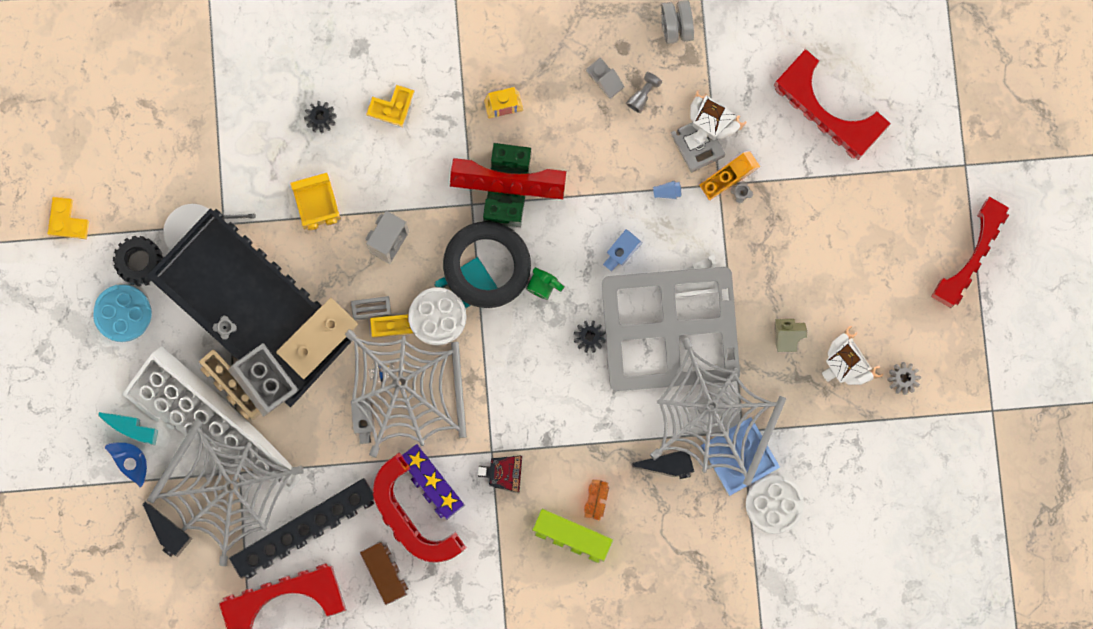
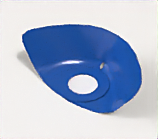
M129 443L107 444L105 449L110 453L120 471L141 488L145 482L147 472L144 453L138 447ZM133 458L136 461V467L133 470H127L124 467L126 459Z

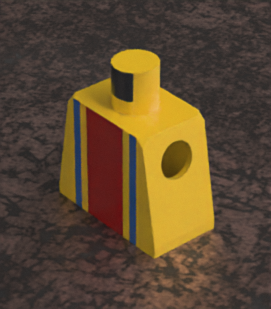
M515 87L490 92L484 100L488 119L523 111L520 94Z

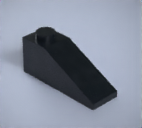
M683 451L662 455L656 460L650 458L631 464L634 469L670 477L679 476L680 480L691 477L690 473L695 472L691 456Z
M144 502L142 505L159 543L164 547L162 551L170 557L173 555L178 557L193 538L150 503Z

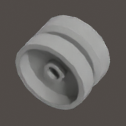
M689 0L678 1L677 13L672 2L661 3V22L666 44L677 43L678 31L683 42L694 41L693 17Z

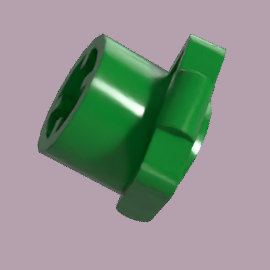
M535 267L526 290L539 298L548 300L554 288L562 292L565 286L555 276Z

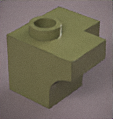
M775 319L777 351L797 352L798 342L803 338H807L806 324L795 323V319Z

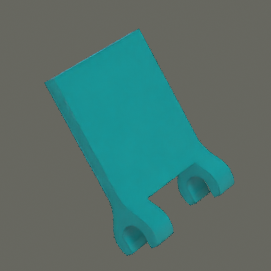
M478 257L460 267L464 278L472 286L482 290L498 288ZM445 277L434 282L435 287L444 288L448 285ZM462 301L465 306V309L471 306Z

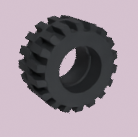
M132 236V239H124L125 242L123 244L120 242L118 244L119 249L114 251L116 255L113 257V262L115 263L113 266L117 271L116 273L130 285L141 287L143 284L145 286L150 285L149 282L151 280L146 276L164 258L162 251L152 240L146 239L144 236ZM138 251L146 252L149 255L147 266L141 271H132L129 268L130 257Z

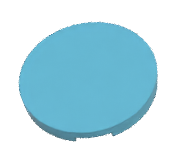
M114 285L104 290L97 298L93 319L97 329L108 339L116 342H128L138 338L146 331L151 321L152 310L148 298L136 287Z

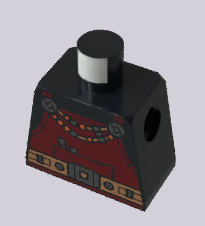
M522 456L491 458L490 466H479L478 477L489 478L490 487L520 494Z

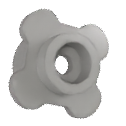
M741 181L740 184L731 188V193L735 195L736 202L743 203L746 198L753 196V192L746 181Z
M222 316L221 321L213 325V330L218 332L222 339H228L229 334L236 331V325L227 316Z

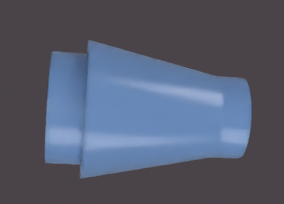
M675 180L653 187L655 198L677 199V197H682L680 182H675Z

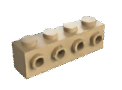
M214 349L199 361L202 366L200 370L207 378L211 376L215 380L213 382L215 387L220 392L224 390L228 394L226 396L228 401L233 406L237 404L241 408L239 412L246 420L250 418L254 421L261 414L230 373V366Z

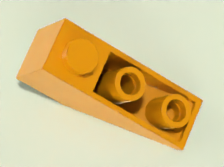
M750 151L744 152L699 184L707 198L711 200L760 168V165Z

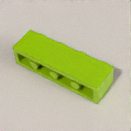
M541 509L532 530L536 532V537L543 540L546 537L553 539V544L562 548L564 545L571 547V552L580 556L583 552L589 555V560L599 563L600 560L604 562L613 542V539L544 509Z

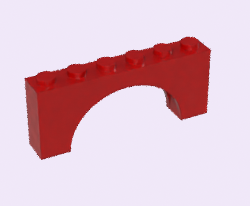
M805 49L775 81V91L781 96L785 95L790 100L789 103L794 108L802 110L804 112L803 115L809 121L813 120L818 124V129L824 134L828 133L836 145L843 146L851 158L859 160L891 123L878 111L870 117L858 121L842 120L828 113L817 101L812 87L813 72L819 60Z
M325 563L316 566V571L309 573V570H304L297 573L298 577L291 579L290 576L278 579L279 583L272 585L271 582L260 585L261 589L253 591V588L242 591L241 596L234 597L233 594L224 597L223 602H220L219 606L226 628L253 629L255 618L262 607L272 599L285 594L296 593L312 598L323 608L327 617L347 611L333 566H328Z

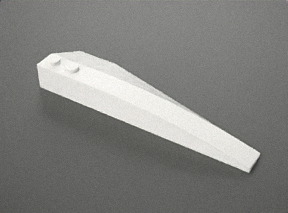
M162 346L149 356L123 392L126 398L150 418L157 422L161 419L167 423L166 426L172 430L177 429L184 433V436H187L193 424L199 418L204 421L201 430L215 441L229 446H246L248 442H251V448L266 461L289 470L293 468L238 411ZM197 433L194 439L199 441L200 444V435ZM208 440L212 449L222 454L240 456L243 455L245 450L223 448ZM249 450L247 457L261 469L275 474L284 472L265 464ZM233 459V460L236 461L235 463L239 464V462H240L241 459ZM246 460L244 461V465L252 469V472L268 476V474L252 467ZM291 474L283 488L291 492L302 478L300 474ZM286 476L280 477L276 484L281 486Z

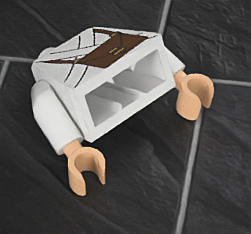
M697 90L690 111V118L693 121L692 126L698 130L693 137L697 143L703 144L707 137L714 141L717 138L723 139L737 130H741L747 122L741 123L738 120L741 116L738 115L736 117V114L708 97L707 94L700 96L699 90Z
M849 326L830 346L828 351L829 358L826 360L830 368L822 372L827 382L837 377L840 383L862 385L873 380V378L876 379L883 376V374L876 375L875 370L880 368V366L871 368L853 341L857 332L854 335L849 334L848 330L852 326Z

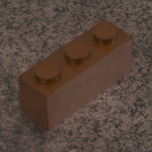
M379 542L360 552L385 605L407 595L408 586L404 579L400 581L397 574L400 570L396 562H391L389 558L391 552L387 544L383 545L382 542Z

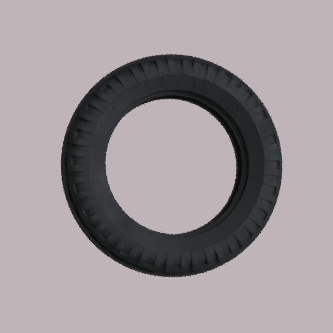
M482 221L462 228L452 237L444 253L443 271L448 286L462 301L479 308H496L511 302L524 290L530 277L531 258L525 242L514 230L501 223ZM484 239L497 241L504 245L512 255L514 262L513 275L502 287L494 290H482L472 286L464 278L460 268V258L464 250L476 241Z

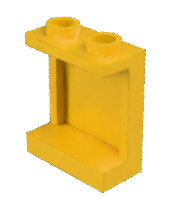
M327 172L290 183L304 229H308V231L319 228V225L325 223L326 225H333L337 223V220L341 219Z

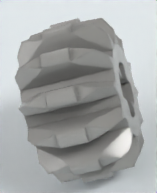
M905 362L901 363V368L896 364L894 365L895 371H889V374L894 377H889L887 380L894 382L890 385V388L892 389L896 386L897 394L901 389L903 395H907L908 390L913 393L915 391L914 387H919L920 385L915 381L921 379V376H915V373L919 370L915 369L912 371L913 364L911 363L907 368ZM905 374L908 381L903 383L901 381L903 378H900V376Z

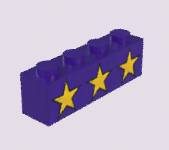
M418 444L402 455L410 466L408 471L413 476L410 480L417 488L422 487L425 491L422 495L428 503L433 502L437 508L434 510L441 519L445 517L448 520L465 506Z

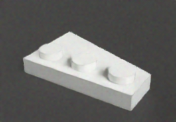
M715 255L709 256L683 270L715 268ZM716 281L676 284L674 287L675 298L719 293Z

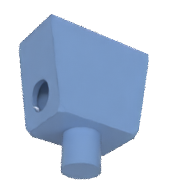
M625 229L607 251L610 256L603 265L611 272L618 264L623 266L643 242L629 230ZM619 249L624 250V254L621 257L617 256Z

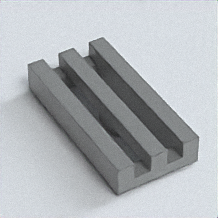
M389 296L351 301L352 314L355 321L392 316ZM386 301V305L356 308L355 306ZM387 309V312L371 313L364 315L356 314L358 312Z

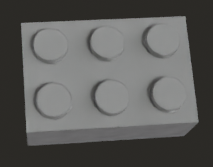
M386 210L384 215L381 213L377 218L375 230H371L368 233L366 244L371 254L391 264L407 237L409 229L406 221Z
M261 344L229 368L230 373L263 417L298 391L264 344Z

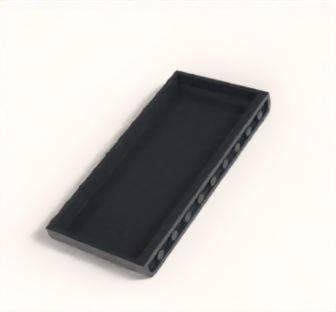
M210 208L146 277L236 359H242L261 344H264L298 389L293 396L284 401L291 408L352 341L345 337L303 379L276 352L322 305L317 300L315 302L311 301L308 298L310 294L303 287L299 290L294 285L296 281L290 275L284 276L280 272L282 268L274 261L270 263L266 259L268 255L260 248L256 250L252 247L253 242L246 235L240 236L237 233L239 229L232 222L227 224L223 220L225 216L219 210L215 209L213 211ZM222 316H227L236 325V331L231 332L228 339H222L221 335L213 330V325L218 324Z

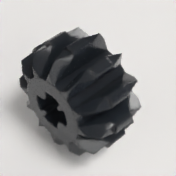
M317 101L316 107L311 103L310 107L312 110H305L308 115L304 117V120L309 121L306 125L308 128L313 127L312 131L314 133L319 128L320 133L323 134V128L330 131L329 124H336L332 119L337 118V115L332 113L334 111L333 106L328 108V102L321 106V102ZM321 114V116L324 117V119L321 121L317 117V115Z
M584 321L585 328L578 325L577 328L581 332L574 331V335L579 337L574 339V343L581 342L578 345V349L580 350L585 346V353H588L589 348H591L592 353H595V346L601 349L602 345L599 342L605 343L606 341L605 338L600 337L605 335L606 332H599L602 325L599 324L595 328V321L591 322V326H588V322ZM587 333L594 334L592 341L585 339Z

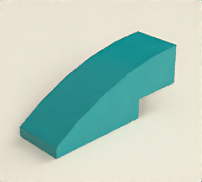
M99 412L98 416L116 431L134 440L156 446L157 429L141 427V420L138 418Z

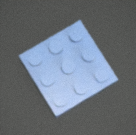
M752 417L742 422L736 437L735 449L740 459L742 441L750 422L753 420ZM755 423L752 425L745 442L744 467L747 472L762 438ZM737 425L729 429V438L732 443ZM716 436L710 440V444H728L725 437ZM705 444L701 445L703 451H705ZM768 445L751 484L780 468ZM709 447L708 455L721 453L733 455L730 447ZM729 457L708 458L711 465L728 464L740 469L736 459ZM727 467L713 468L729 496L746 487L743 484L745 479L743 473Z

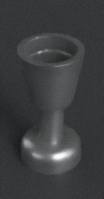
M647 72L644 76L647 83L642 90L637 91L626 102L627 106L637 113H642L648 100L647 94L652 87L658 88L662 84V81L650 72Z

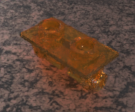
M592 480L588 488V501L584 506L585 518H593L600 521L601 517H603L606 504L600 503V499L607 500L610 488L608 482Z

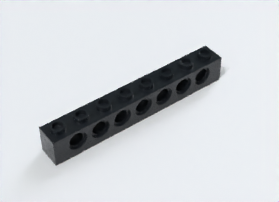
M362 478L231 556L229 560L241 579L246 577L248 580L257 574L256 571L263 568L265 570L274 564L273 560L278 557L283 559L291 554L290 550L293 548L300 549L308 544L307 540L313 537L315 540L325 534L323 532L329 527L331 530L341 524L340 520L345 517L351 519L358 514L357 510L362 507L367 509L374 505L373 491L366 479ZM354 494L360 497V502L357 505H351L349 501L350 497ZM337 504L343 507V512L340 515L333 513V507ZM325 515V524L318 525L316 523L317 516ZM304 524L309 526L307 535H301L299 532V528ZM287 534L292 536V543L290 545H284L282 541L283 537ZM273 544L276 550L273 555L269 556L266 553V547ZM255 554L258 556L259 561L256 565L252 566L249 563V557Z

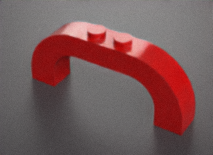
M400 452L384 463L374 480V500L382 515L383 522L391 527L395 539L401 542L413 556L427 562H444L453 559L467 548L458 534L454 532L441 541L426 539L420 534L395 498L394 484L397 478L410 469V466Z

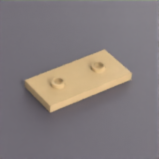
M330 297L276 353L305 379L346 337L344 334L349 329L352 331L358 323Z

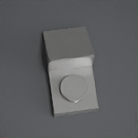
M601 57L586 69V72L609 99L625 87L613 68L610 69Z

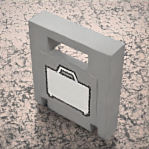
M693 122L679 128V136H677L675 131L671 132L691 173L725 157V152L718 139L714 141L707 137L703 144H699L693 139L698 131L692 126ZM711 150L713 156L697 162L696 156Z

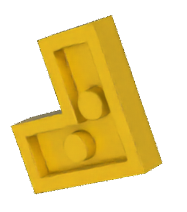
M396 85L391 102L372 97L366 115L403 127L414 90Z
M52 197L47 234L50 236L87 240L89 220L71 218L72 199Z

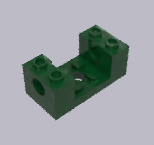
M493 143L491 170L508 174H529L532 148ZM488 191L487 199H485L483 221L497 222L506 226L521 228L526 195Z

